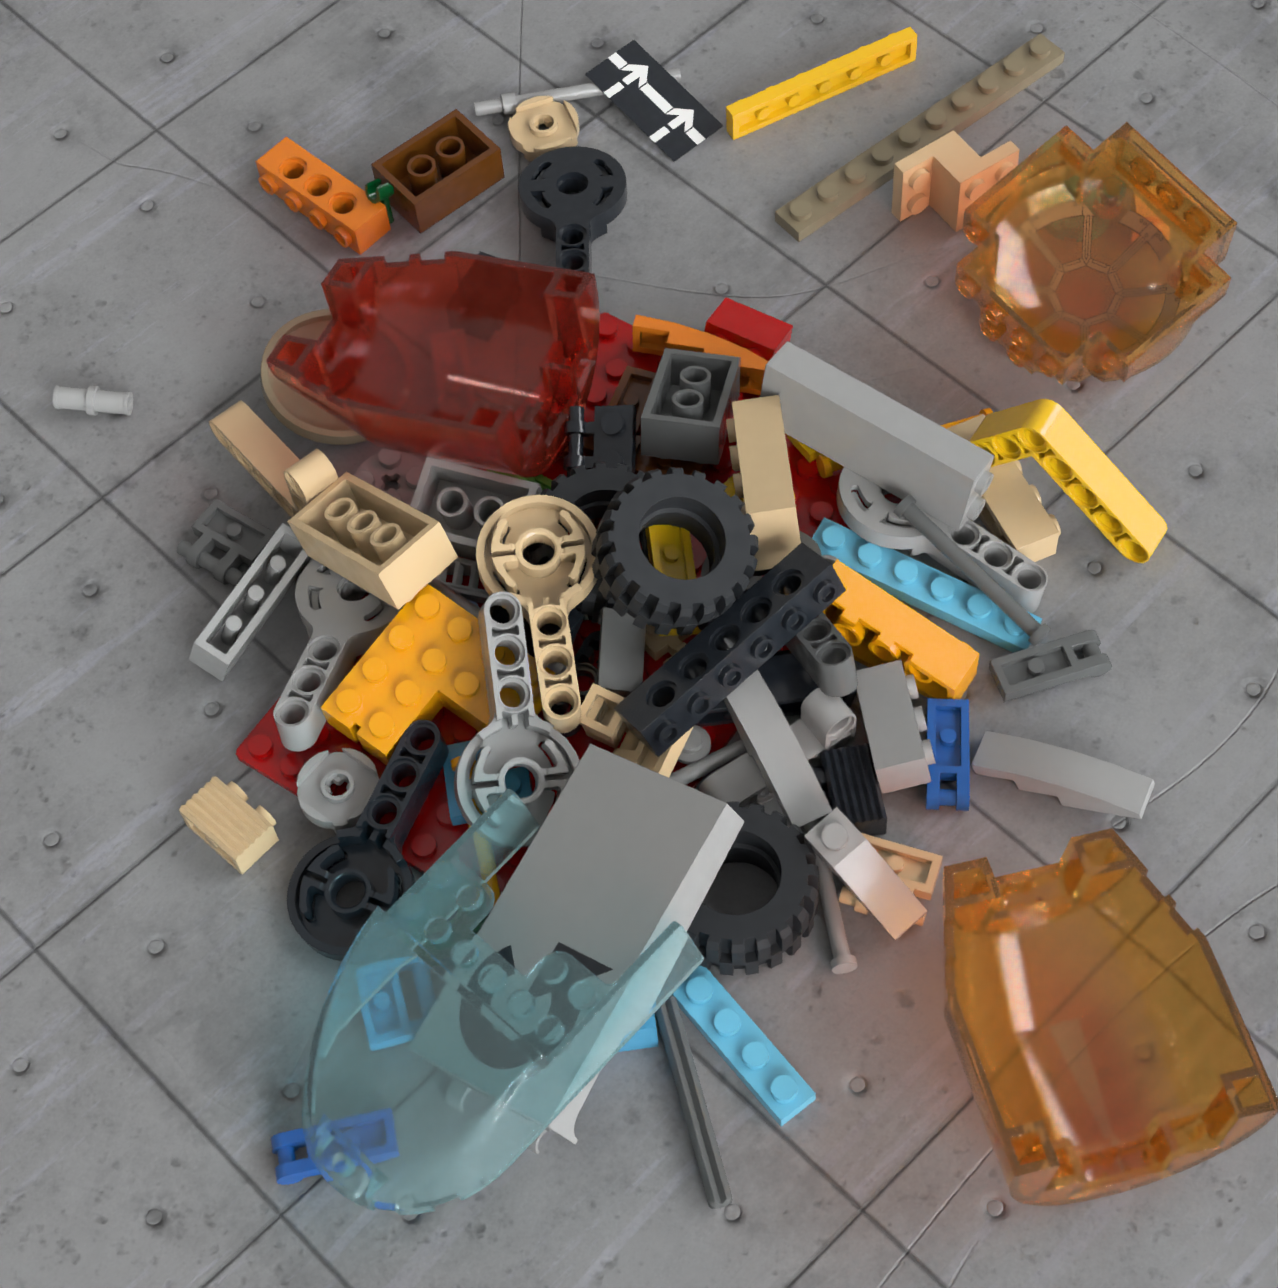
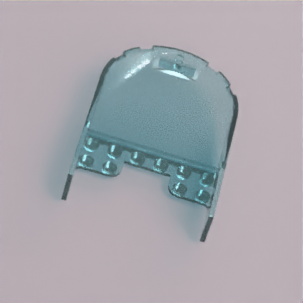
M507 789L387 912H384L379 906L376 907L343 958L324 1000L312 1039L304 1082L302 1128L305 1143L312 1161L324 1179L342 1196L372 1211L375 1209L396 1211L399 1215L421 1214L435 1211L436 1205L446 1203L457 1197L465 1200L484 1189L516 1161L704 960L703 955L683 926L673 921L620 978L612 984L604 983L576 958L562 951L546 955L524 976L472 930L489 914L494 905V892L487 882L540 828L539 823L511 789Z

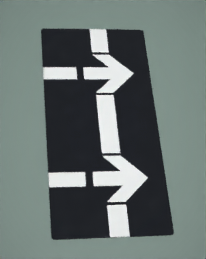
M632 40L585 74L673 161L678 160L723 127L701 103L635 40Z

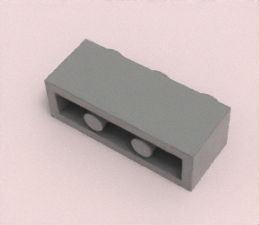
M901 660L857 670L858 686L856 689L874 768L882 794L932 782L928 765L936 764L930 739L921 740L920 732L927 731L922 706L913 708L912 700L919 698L914 674L905 676Z

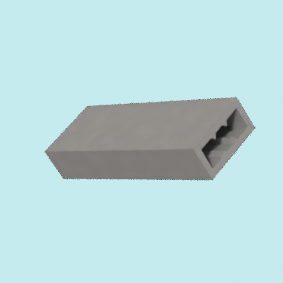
M788 341L766 364L760 397L779 395L785 434L902 500L911 495L916 500L915 505L920 510L957 531L963 527L968 519L973 521L977 519L986 502L982 495L986 492L994 477V474L989 472L994 458L993 454Z

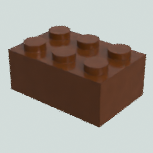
M457 109L371 164L374 179L379 178L382 181V185L389 183L394 188V194L389 197V204L420 234L505 178L501 149Z

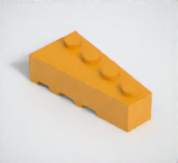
M836 560L832 566L846 591L822 612L850 644L854 660L867 667L901 660L905 676L914 674L919 694L927 698L961 699L977 674L979 653L973 650L967 643L958 640L853 569Z

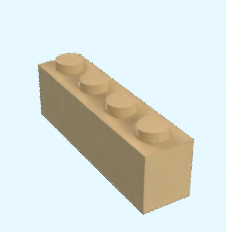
M979 415L947 429L969 441L985 418V415ZM1019 460L991 467L989 472L994 474L990 486L982 495L986 502L979 514L988 532L1034 562L1056 554L1058 538L1061 535L1059 523L1053 514L1048 515L1042 506L1037 488L1033 484L1029 485L1022 475L1023 472Z

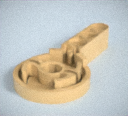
M529 495L504 504L488 518L478 537L476 562L481 582L490 596L496 592H505L504 588L494 576L496 575L506 588V591L513 594L519 600L522 607V615L528 621L531 629L544 721L553 724V729L559 733H567L574 730L581 720V700L568 615L575 606L588 596L597 581L592 570L595 557L591 554L592 542L597 533L588 516L574 504L554 496ZM559 522L568 530V532L570 533V535H568V533H567V532L565 531V529L559 524ZM510 530L509 533H508V535H507V537H506V539H505L504 544H502L503 539H504V537H505L507 531ZM545 543L553 548L554 556L543 565H533L524 559L523 551L531 544ZM585 562H587L586 568H585V571H584V574L582 575V578H581V582H580V584H578L579 581H580V576H581L582 571H583V569H584ZM548 623L556 624L561 628L554 635H545L539 631L543 625ZM554 662L562 663L567 667L563 673L558 675H552L545 671V668ZM558 702H567L573 706V709L565 715H558L551 711V707Z

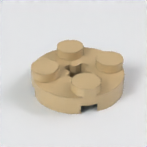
M536 96L523 101L515 108L516 114L512 119L510 117L508 121L510 140L513 146L524 154L526 160L532 162L546 152L577 146L579 120L575 108L570 103L563 100V105L559 102H554L552 96ZM545 124L546 127L550 128L539 130V125Z

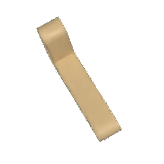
M242 400L209 421L210 428L220 443L291 518L338 479L335 468L322 451L316 448L300 460Z

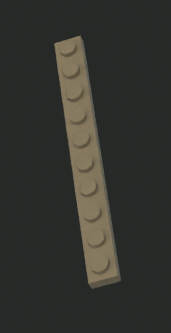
M1041 33L775 211V222L800 242L893 179L894 164L953 130L959 134L1062 64L1065 52Z

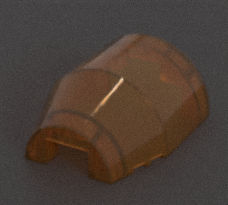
M1113 828L1071 837L1059 863L998 877H994L987 857L944 866L943 869L944 1019L1010 1195L1013 1199L1023 1204L1053 1206L1078 1203L1148 1185L1187 1170L1230 1149L1257 1132L1278 1113V1097L1206 936L1199 928L1193 930L1175 910L1177 903L1169 894L1165 897L1147 877L1148 869Z

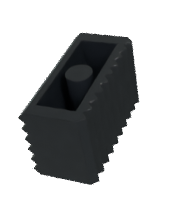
M857 744L855 746H847L846 748L840 747L838 749L832 748L829 751H821L820 766L813 767V772L822 790L825 791L826 799L832 811L838 807L863 834L870 836L886 834L887 815L869 744Z

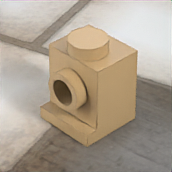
M593 683L581 705V720L579 724L583 726L586 735L616 749L625 733L626 724L614 707L625 698Z

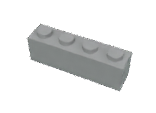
M284 523L281 524L193 644L189 660L222 682L310 561L311 557L307 556L289 526Z

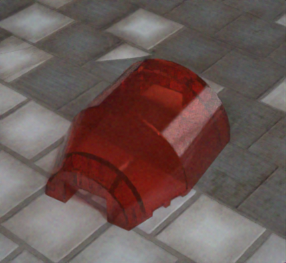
M460 251L445 252L444 259L422 260L419 253L410 254L409 261L387 262L384 256L338 259L321 283L332 320L318 340L284 334L266 360L271 372L279 381L379 448L521 477H536L554 465L568 446V436L564 435V425L566 421H569V407L582 406L585 409L597 360L600 328L599 297L595 274Z

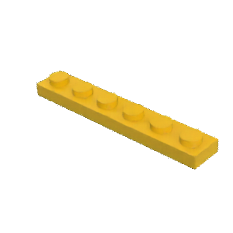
M911 27L891 33L885 38L859 47L857 50L839 58L829 60L825 64L809 71L799 73L795 77L777 85L770 86L747 98L737 100L733 104L726 106V129L733 140L738 139L915 61L917 34Z

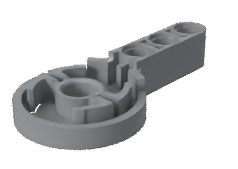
M846 467L843 468L836 493L837 507L844 522L854 533L866 541L881 547L908 549L910 556L928 553L929 557L978 588L904 516L899 518L894 513V509L898 504L890 502L884 497V495L890 494V492ZM851 490H858V493H859V495H860L862 501L864 502V504H865L867 507H869L868 509H867V508L862 504V502L860 501L857 492H852V493H851ZM923 512L1027 612L1034 613L1038 609L1048 582V575L1044 568L970 519L957 531ZM894 524L911 525V527L909 528L907 526H899Z
M314 559L300 574L295 588V600L299 615L307 629L310 640L273 711L281 742L285 748L291 751H304L315 744L326 722L320 707L352 670L357 660L356 657L366 653L403 608L402 606L398 610L371 593L358 601L345 600L355 592H369ZM310 590L312 591V595H311V600H312V605H313L312 608H311V604H310Z
M500 591L488 597L478 614L490 719L487 727L482 729L468 743L458 760L454 775V792L462 816L475 832L486 840L500 846L525 848L530 846L551 809L555 792L551 790L557 791V801L580 760L568 740L557 730L553 729L554 725L542 720L535 713L522 607L517 597L513 594ZM495 605L504 607L510 615V621L504 624L494 621L490 615V607ZM501 646L509 648L515 656L514 664H501L495 657V648ZM501 689H514L520 697L519 706H506L500 698ZM540 742H543L540 747L548 754L554 767H551L550 761L548 760L547 756L538 747ZM480 749H482L477 755L478 759L474 765L471 779H469L470 770L475 761L476 754ZM516 766L524 767L533 774L535 789L530 796L518 798L508 792L505 786V775L510 768ZM472 799H474V801H475L477 807L479 808V810L481 811V813L485 816V817H484L485 820H486L488 823L492 824V825H494L495 823H497L496 826H491V825L487 824V823L484 821L482 815H481V814L478 812V810L476 809V807H475V805H474Z

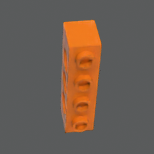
M288 137L282 139L255 161L260 176L258 181L268 194L277 195L284 200L285 204L293 212L299 211L309 218L310 222L317 229H324L329 232L342 247H350L361 255L391 230L386 205L381 202L372 203L367 198L363 189Z

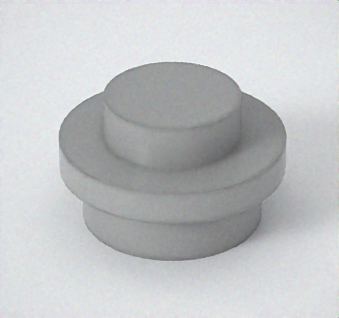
M694 725L677 761L689 765L709 754L711 739L705 729Z

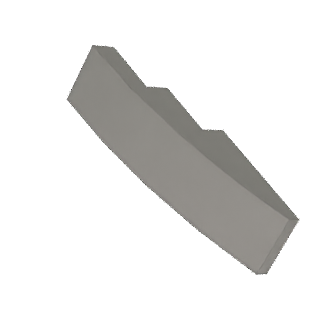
M757 669L723 700L749 756L753 755L769 792H774L784 816L787 817L789 827L792 824L801 827L829 814L832 809L797 738Z
M985 731L971 764L973 770L978 775L1013 780L1019 790L1057 796L1062 806L1142 819L1155 785L1153 779L1107 761L1062 747Z

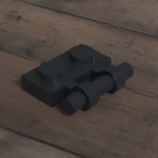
M634 405L595 406L594 422L584 421V407H569V421H566L564 425V435L568 436V455L564 456L563 470L567 471V478L570 477L571 468L584 465L586 470L593 469L594 462H606L607 468H617L618 463L628 465V471L635 474L637 409ZM584 437H594L593 456H583Z

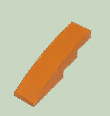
M635 315L633 322V351L662 356L664 349L670 348L741 357L740 392L761 395L765 366L769 362L766 359L713 334L675 322Z

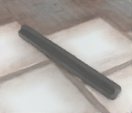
M673 995L660 997L653 1003L654 1011L707 1202L711 1209L726 1207L732 1203V1194L677 999Z

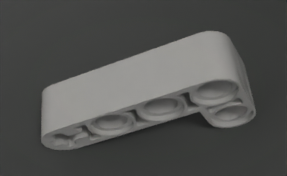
M820 688L815 689L805 698L801 705V719L790 725L812 770L813 767L820 766L821 751L852 746L856 738L857 718L841 697L827 696ZM748 752L709 775L698 788V791L723 802L739 801V807L750 808L751 803L764 805L775 798L774 792H769L753 755L749 756Z

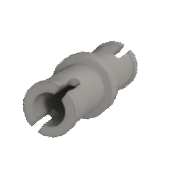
M56 385L53 392V406L55 409L86 411L88 415L93 416L98 415L99 412L130 416L133 410V393L100 390L99 386L90 385L88 389Z

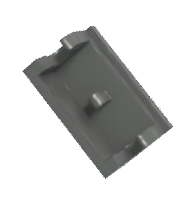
M603 607L598 617V624L601 626L597 681L595 684L626 698L643 683L646 626L644 629H641L632 624L635 618L628 613L621 617L612 608Z

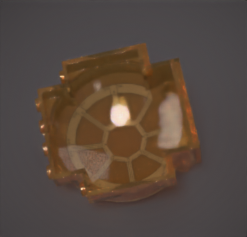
M1128 122L1094 150L1066 125L964 210L963 231L966 237L973 244L978 245V247L957 263L955 282L958 290L965 298H973L978 303L981 311L979 324L984 335L993 342L997 340L1006 349L1009 359L1017 367H1024L1031 374L1039 371L1049 378L1054 377L1062 385L1066 381L1081 382L1091 375L1102 382L1120 379L1125 382L1131 376L1148 370L1169 356L1188 335L1195 321L1226 295L1232 278L1218 264L1226 257L1237 222Z

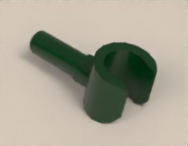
M379 178L365 185L367 198L372 203L381 202L386 205L389 223L394 222L389 204V197L394 194L393 186L389 183L382 185V181Z

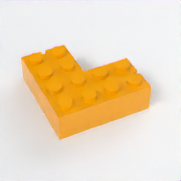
M429 584L403 606L320 707L331 726L356 744L360 741L364 750L386 766L408 726L417 720L432 721L443 706L479 732L487 727L490 719L478 618ZM503 646L495 648V657L501 664H514L515 656L509 648ZM528 654L534 710L536 715H538L542 710L536 663L535 658ZM548 667L545 668V671L549 674L556 675L555 672L549 669ZM511 688L501 689V701L508 707H518L520 704L519 694Z

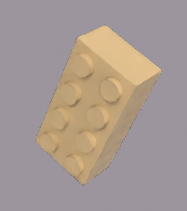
M779 395L733 401L734 418L726 419L729 443L737 442V445L729 446L732 469L734 471L740 470L741 472L733 474L735 494L739 499L744 498V506L741 512L743 515L750 514L755 527L750 535L758 537L759 550L755 554L758 562L755 571L772 569L801 543Z
M345 472L287 521L307 556L398 610L405 603L411 601L421 589L443 573L445 568L458 558L439 521L348 472Z

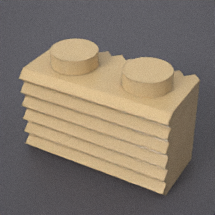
M215 776L211 778L210 782L205 784L204 788H200L198 793L193 794L192 798L187 800L185 805H181L179 811L189 829L243 875L279 841L273 827L277 823L272 815L259 805L254 810L247 804V795L236 783L230 781L226 785Z

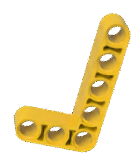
M1038 399L988 414L969 440V442L994 455L991 467L1032 456L1114 547L1131 561L1136 563L1147 562L1168 529L1164 519L1064 408L1052 400Z

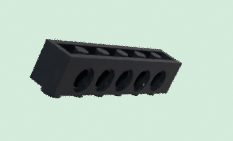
M800 543L741 595L727 611L714 619L614 707L631 733L657 757L662 755L846 591L832 564L804 543Z

